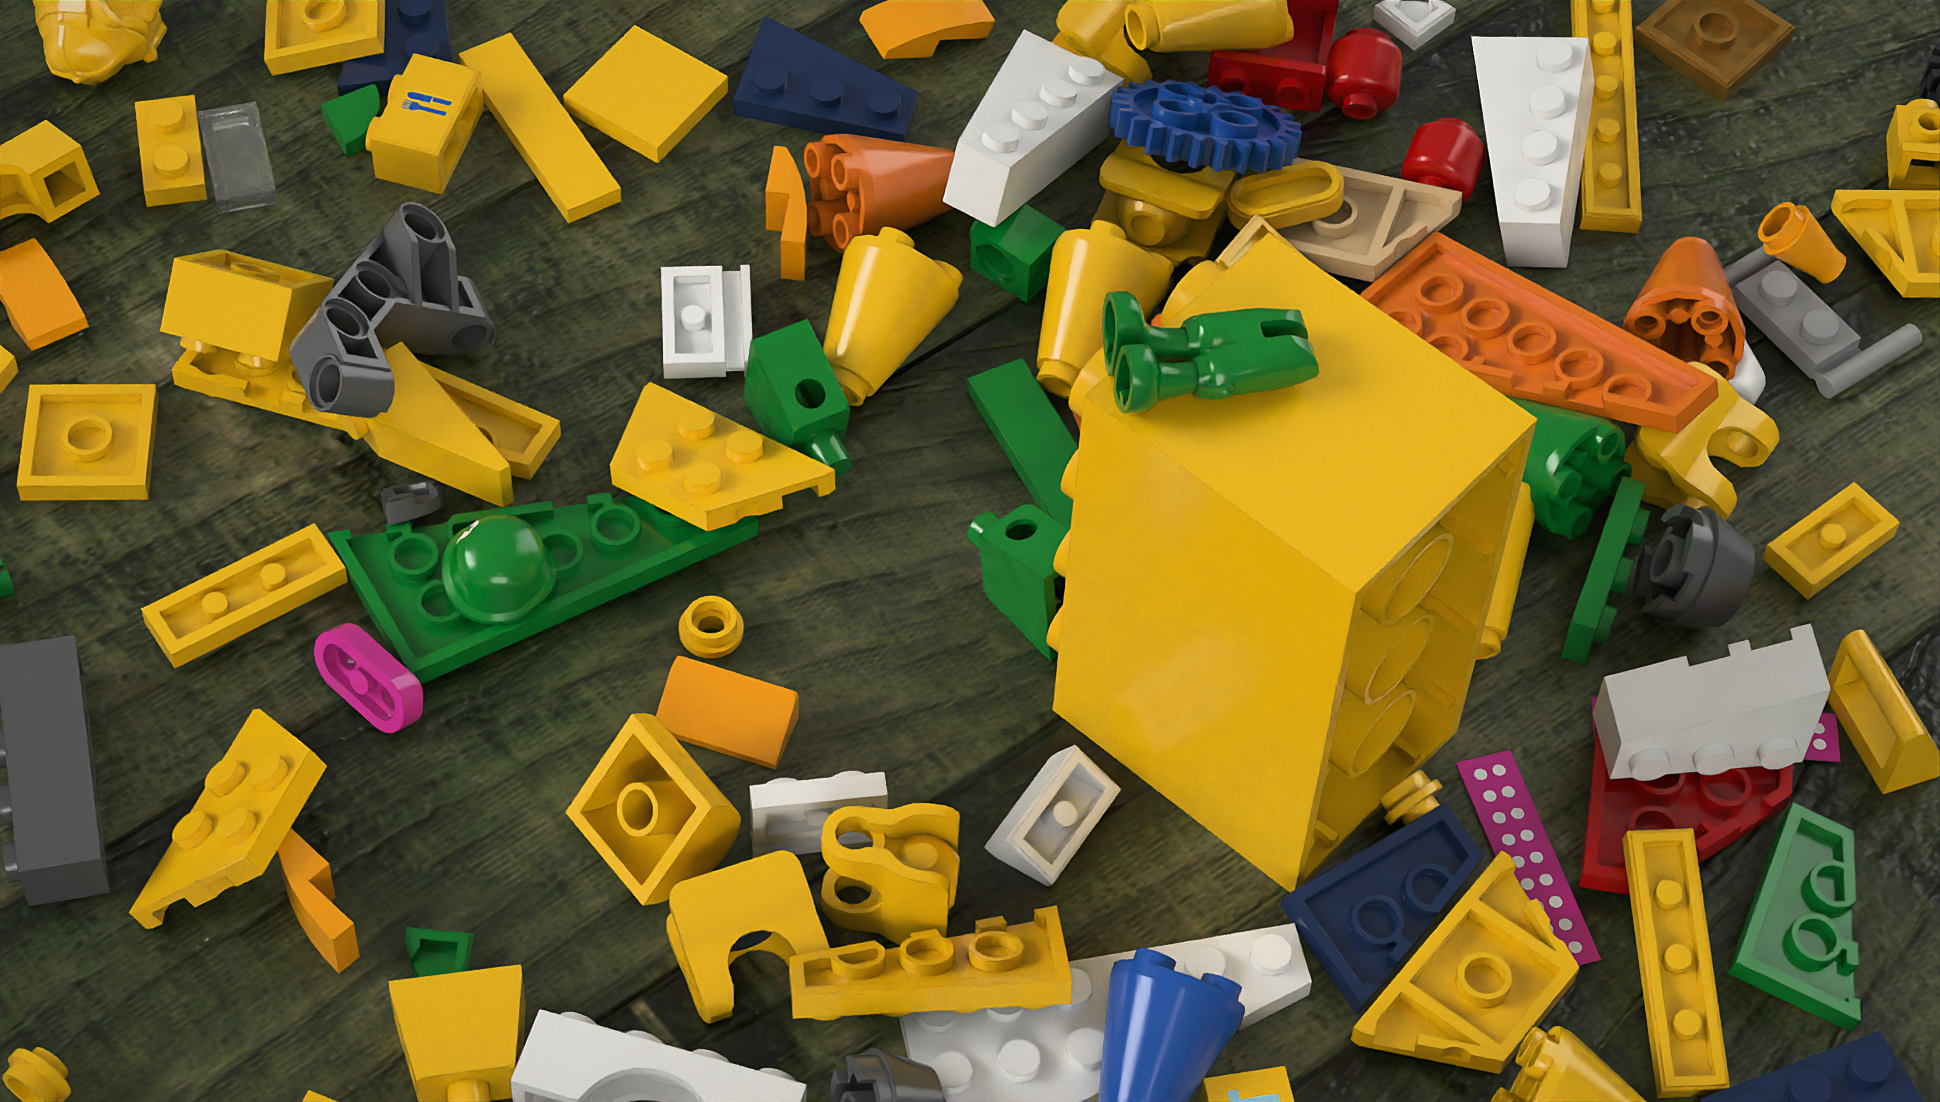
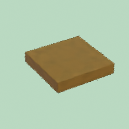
M1667 0L1636 27L1633 42L1724 102L1792 41L1796 27L1754 0Z

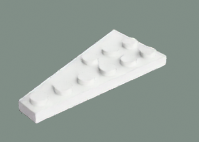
M1295 923L1147 948L1173 958L1177 962L1174 971L1201 980L1203 973H1212L1228 978L1242 986L1238 1001L1245 1006V1014L1238 1030H1242L1308 996L1310 993L1312 980ZM1136 950L1069 961L1072 976V1004L1050 1005L1036 1010L1022 1007L984 1008L972 1013H957L947 1010L912 1012L901 1016L899 1020L908 1059L931 1066L939 1077L946 1102H1098L1110 973L1115 961L1133 959Z

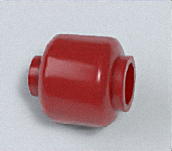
M1358 28L1347 32L1344 37L1332 44L1327 56V75L1324 87L1328 100L1335 106L1342 108L1344 115L1359 120L1374 118L1377 112L1391 108L1400 96L1403 58L1401 50L1390 41V37L1379 30Z
M1441 118L1437 121L1425 123L1415 131L1400 174L1403 180L1462 192V203L1470 199L1474 192L1486 159V150L1476 131L1470 125L1455 118Z

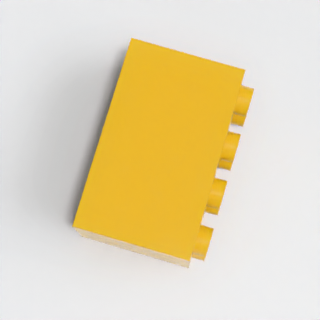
M1267 233L1227 270L1222 269L1210 260L1203 261L1193 267L1180 280L1168 298L1161 316V328H1180L1186 319L1205 313L1250 308L1299 309L1307 328V340L1311 343L1318 362V375L1316 378L1298 385L1271 391L1248 393L1216 400L1194 397L1191 393L1159 401L1150 410L1145 412L1122 413L1115 402L1114 376H1108L1104 347L1098 350L1081 370L1069 396V408L1081 417L1079 448L1069 461L1061 480V491L1073 500L1071 529L1062 540L1054 558V570L1066 579L1064 601L1049 627L1046 641L1051 648L1058 652L1053 711L1291 893L1306 884L1383 806L1379 800L1387 792L1417 772L1458 731L1538 419L1282 241Z

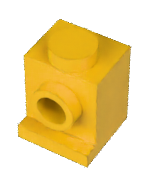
M1916 99L1909 102L1906 106L1896 105L1886 134L1889 188L1901 190H1940V109L1938 104L1930 99ZM1912 159L1934 161V167L1910 165Z

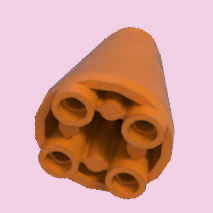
M852 134L825 135L818 142L808 143L804 150V163L810 176L812 201L807 204V227L811 235L814 237L824 236L827 243L835 251L844 253L849 242L855 236H878L883 227H891L905 232L955 209L943 202L955 152L951 149Z
M1697 237L1678 239L1666 249L1624 317L1622 329L1686 363L1694 361L1703 363L1727 381L1731 380L1735 375L1737 364L1743 357L1746 329L1717 253L1707 241Z

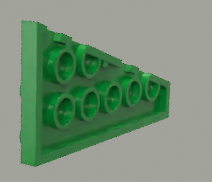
M610 492L587 495V503L553 508L552 501L453 514L449 521L443 524L411 528L410 521L390 525L385 524L386 532L352 537L350 529L327 532L330 546L346 567L348 580L392 655L406 669L412 672L421 684L759 535L758 519L755 515L743 517L737 523L707 532L637 496L612 499ZM492 515H512L527 521L540 534L545 547L551 553L556 565V582L549 595L525 617L503 625L481 624L464 617L450 602L442 578L443 556L448 543L462 529L472 525L481 518Z

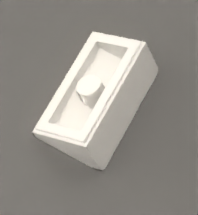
M1076 745L1066 748L1048 759L984 848L994 857L1047 887L1053 885L1118 795L1121 788Z

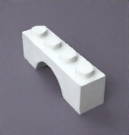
M539 1009L510 1080L513 1102H630L637 1100L658 1102H807V1084L796 1082L792 1076L781 1070L763 1068L757 1071L730 1063L722 1055L710 1050L697 1049L690 1052L665 1045L657 1037L643 1031L632 1030L623 1033L598 1026L592 1019L579 1013L563 1012L559 1015Z

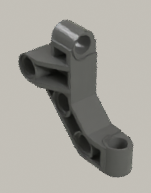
M405 202L400 205L384 228L320 303L292 340L289 352L310 404L314 409L320 412L369 419L376 417L380 412L387 413L394 396L395 381L382 347L391 348L402 341L410 352L453 357L454 355L475 352L484 347L488 342L490 345H493L497 338V329L476 284L468 277L457 275L456 248L441 219L433 211L421 204Z

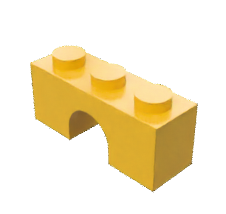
M47 120L0 145V220L15 214L31 213L51 223L100 195L81 145Z

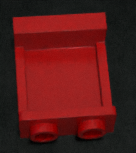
M1287 0L1288 13L1294 26L1293 39L1264 51L1213 50L1210 57L1206 88L1217 85L1223 92L1241 91L1242 95L1262 98L1264 105H1275L1290 110L1320 113L1327 75V56L1332 46L1339 0Z

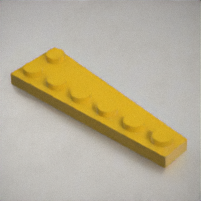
M218 347L216 353L186 349L171 369L174 384L182 388L346 431L338 414L320 412L310 404L292 359L276 362L275 368L268 369L241 363L238 361L239 352ZM382 347L383 352H384L385 350L389 349V348H384V347ZM419 361L509 463L511 475L531 480L561 436L560 420Z

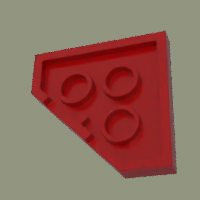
M1595 724L1579 887L1630 895L1622 841L1627 831L1693 828L1698 864L1787 808L1792 795L1794 763L1781 769H1767L1763 766L1732 768L1715 775H1704L1699 772L1665 774L1660 778L1648 781L1637 780L1633 777L1610 779Z

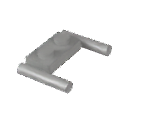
M1763 246L1723 269L1737 308L1810 379L1816 381L1819 392L1825 398L1830 399L1922 343L1920 330L1914 324L1908 323L1861 351L1858 348L1861 337L1801 281L1783 261L1767 254Z

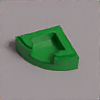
M375 83L320 104L323 120L347 157L366 147V135L370 122L375 116L381 117L382 114L379 92Z
M406 927L407 954L411 969L416 978L471 971L476 947L474 933Z

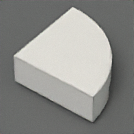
M1384 0L1375 5L1373 19L1415 51L1454 22L1456 9L1441 0H1429L1428 3L1422 1Z

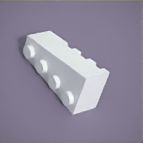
M1024 29L958 140L943 202L992 227H996L1108 138L1110 131L1108 128V115L1113 92L1117 93L1119 86L1122 87L1124 78L1106 70L1095 59L1080 57Z
M1471 37L1507 267L1567 268L1595 85L1588 37Z

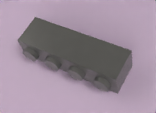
M75 635L0 646V713L3 728H0V769L7 768L9 783L0 785V817L3 826L13 824L14 841L2 844L8 882L21 881L28 907L110 893L85 676Z

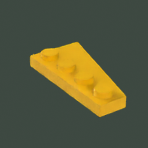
M1057 905L1034 909V921L1007 926L1003 916L975 921V933L944 938L936 928L910 933V938L906 939L900 947L887 950L873 940L789 956V981L793 1019L814 1018L816 1020L829 1021L842 1016L872 1014L901 1017L912 1012L947 1010L957 1013H972L984 1008L1022 1007L1036 1010L1050 1005L1072 1004V976Z

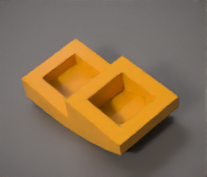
M887 0L864 10L859 19L883 59L932 57L940 40L988 38L996 22L982 0Z
M774 146L765 191L766 230L782 232L781 279L805 281L807 266V206L805 191L798 168L787 147Z
M35 238L0 252V301L6 308L12 327L31 351L89 327L86 316L67 283Z
M290 828L277 850L290 903L310 941L324 959L340 974L360 957L354 923L332 903L336 896L329 863Z

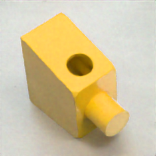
M521 964L389 981L395 1025L419 1102H491L512 1098L510 1080L523 1051L526 1015Z

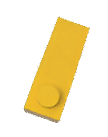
M402 341L385 350L384 354L395 381L392 404L387 413L380 412L376 417L369 419L338 414L348 434L355 440L363 437L376 454L386 460L500 507H506L513 503L514 496L509 463Z

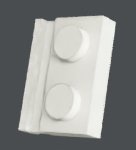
M740 265V271H722V266L661 267L664 379L726 377V371H744L745 377L750 341L753 340L750 265Z
M845 771L829 778L800 781L793 778H778L766 784L751 785L750 837L753 858L779 850H786L794 853V855L821 852L824 822L834 811L844 806H866L887 809L888 793L885 773L865 774L859 771ZM847 832L837 840L843 847L849 849L873 846L872 841L865 834L859 832Z

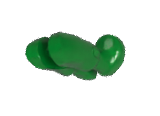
M1127 291L1109 292L1104 299L1102 332L1105 364L1108 376H1114V398L1117 407L1122 413L1145 412L1150 410L1159 401L1191 393L1194 397L1216 400L1248 393L1271 391L1298 385L1316 378L1319 373L1318 362L1313 347L1307 340V328L1299 309L1250 308L1205 313L1186 319L1180 328H1161L1146 323L1140 303L1133 294Z

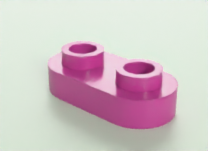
M344 623L319 635L315 642L314 655L321 676L331 688L373 726L382 732L394 733L419 720L423 711V689L420 681L368 633L355 624Z

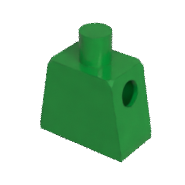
M808 319L751 340L743 399L765 436L835 469V478L844 474L853 464L844 447L850 407Z
M1032 504L1021 505L1003 518L998 517L991 511L984 512L973 520L967 531L968 541L980 551L984 591L988 599L1051 661L1058 656V652L1047 644L1046 637L1055 615L1063 605L1066 580L1054 570L1053 563L1056 552L1070 529Z

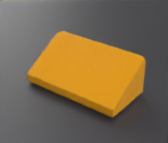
M677 656L670 669L656 717L675 739L776 770L799 718V695L797 692L687 657Z

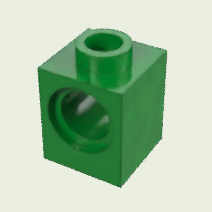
M1026 203L996 227L975 219L969 232V239L971 240L970 268L1025 303H1028L1048 283L1054 244L1057 238L1067 229Z

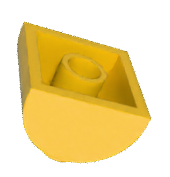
M636 713L630 716L565 812L643 906L669 900L672 888L677 883L710 873L734 844L741 825V817L736 808L656 716L647 713Z

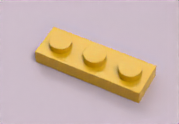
M313 523L141 610L145 625L176 669L347 583V572L340 558L316 524Z

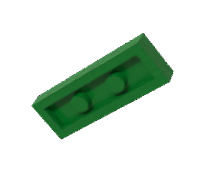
M1625 476L1621 478L1570 623L1561 655L1563 658L1586 665L1593 642L1596 641L1605 645L1607 643L1618 609L1606 605L1611 592L1623 596L1635 560L1623 556L1626 546L1630 544L1640 547L1651 511L1639 508L1647 483Z

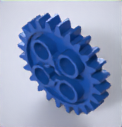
M1166 79V82L1160 84L1152 80H1145V85L1129 82L1128 88L1119 86L1117 93L1113 92L1108 115V128L1115 130V137L1128 139V146L1145 147V154H1156L1166 157L1168 162L1188 161L1189 166L1192 168H1197L1201 164L1209 165L1216 172H1221L1222 169L1245 174V170L1250 168L1260 173H1266L1267 167L1282 170L1283 164L1291 166L1293 159H1297L1302 135L1300 130L1301 124L1293 121L1294 116L1292 114L1280 113L1281 107L1263 105L1262 98L1242 95L1241 91L1223 92L1217 85L1202 88L1193 81L1183 83Z

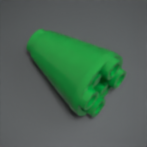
M1504 395L1538 419L1522 482L1529 484L1531 489V500L1535 511L1534 519L1551 533L1561 534L1569 540L1580 538L1586 532L1592 517L1609 496L1615 497L1622 476L1631 477L1632 466L1624 461L1626 453L1625 434L1618 424L1606 418Z

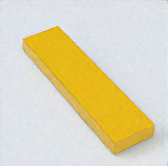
M511 32L458 53L459 65L481 71L484 103L568 224L621 202V187Z
M1693 828L1627 831L1622 841L1657 1098L1709 1096L1730 1088L1694 830Z

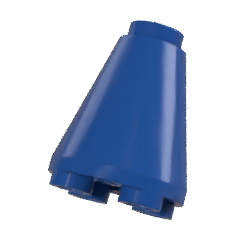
M1137 948L1133 959L1115 961L1109 979L1098 1102H1189L1242 1023L1245 1006L1238 1001L1242 986L1228 978L1212 973H1203L1201 980L1174 971L1177 962L1173 958L1147 948Z

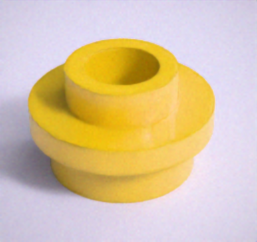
M704 596L693 601L684 611L679 621V636L683 646L692 654L702 658H720L730 654L740 645L744 634L743 619L738 610L729 601L718 596ZM708 628L720 630L717 633H705L702 631Z
M1422 769L1415 772L1379 800L1388 812L1384 816L1385 821L1389 826L1400 820L1405 825H1408L1439 807L1440 804L1434 798V795L1443 786L1438 779L1430 781Z
M36 1047L32 1052L17 1048L9 1056L8 1063L10 1067L3 1074L2 1079L9 1090L21 1101L64 1102L71 1094V1088L65 1080L69 1071L51 1052L41 1047Z

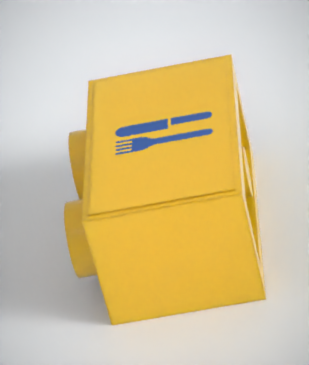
M413 53L403 75L396 74L390 84L388 104L382 116H375L370 122L366 135V149L372 152L375 178L442 195L484 111L481 71Z

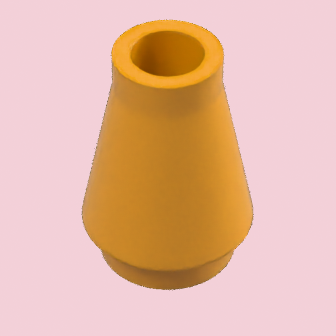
M1783 202L1774 207L1760 224L1758 238L1764 243L1763 248L1767 254L1813 276L1822 284L1833 281L1843 271L1846 265V256L1835 247L1806 206H1795L1792 202Z

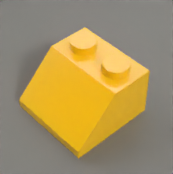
M222 249L174 258L160 331L180 336V346L198 352L216 353L218 347L239 352L238 361L241 363L272 369L275 368L276 362L291 359L289 346L292 340L333 289L334 279Z

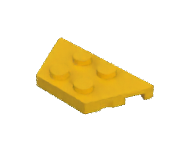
M1836 190L1831 203L1832 212L1902 297L1940 298V190Z
M652 382L644 386L610 463L612 485L707 532L737 523L738 520L746 516H760L783 509V495L811 487L817 496L821 497L830 494L836 489L835 469Z
M253 709L224 758L208 773L205 779L206 787L191 812L184 816L174 828L172 843L129 913L143 927L153 929L163 924L165 911L168 906L182 898H185L194 907H197L216 898L229 887H238L262 875L327 765L311 749L261 709Z
M1501 850L1353 1027L1351 1041L1362 1047L1500 1074L1519 1051L1522 1042L1530 1030L1541 1024L1574 983L1580 968L1564 941L1558 939L1551 931L1550 919L1538 899L1530 901L1514 875L1516 864L1510 855Z

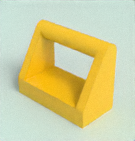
M1856 630L1849 633L1841 641L1827 677L1831 689L1827 701L1882 794H1886L1939 777L1940 751L1886 661L1864 630Z

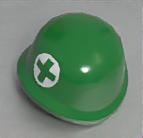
M492 515L481 518L472 525L462 529L448 543L443 556L442 578L450 602L464 617L481 624L503 625L525 617L549 595L556 582V565L551 553L545 547L540 534L527 521L512 515Z

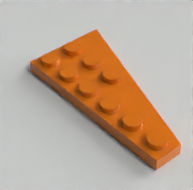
M1437 231L1431 233L1359 294L1362 298L1504 395L1676 434L1682 431L1719 397L1717 379Z

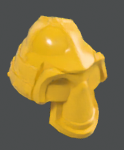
M32 0L35 6L36 24L43 39L46 63L53 75L70 79L76 84L82 83L96 86L98 83H102L117 74L124 65L144 60L147 63L158 60L156 50L167 32V27L164 21L161 20L159 12L163 0Z

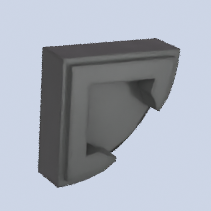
M435 479L383 488V491L380 492L384 514L389 525L430 514L447 503L444 484Z

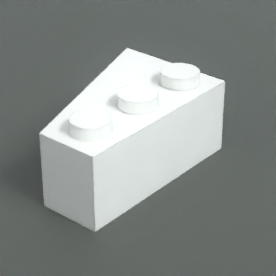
M1811 623L1791 628L1793 640L1751 650L1749 640L1740 641L1728 645L1730 656L1690 667L1687 656L1605 676L1593 710V716L1609 778L1633 777L1637 780L1648 781L1660 778L1665 774L1699 772L1704 775H1715L1732 768L1763 766L1767 769H1781L1793 763L1802 762L1831 691Z

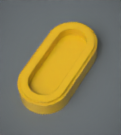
M1306 161L1282 167V170L1274 169L1266 171V173L1250 175L1237 180L1227 192V216L1231 224L1239 230L1255 214L1259 215L1275 230L1321 219L1332 215L1341 207L1344 200V179L1341 172L1335 166L1323 161Z

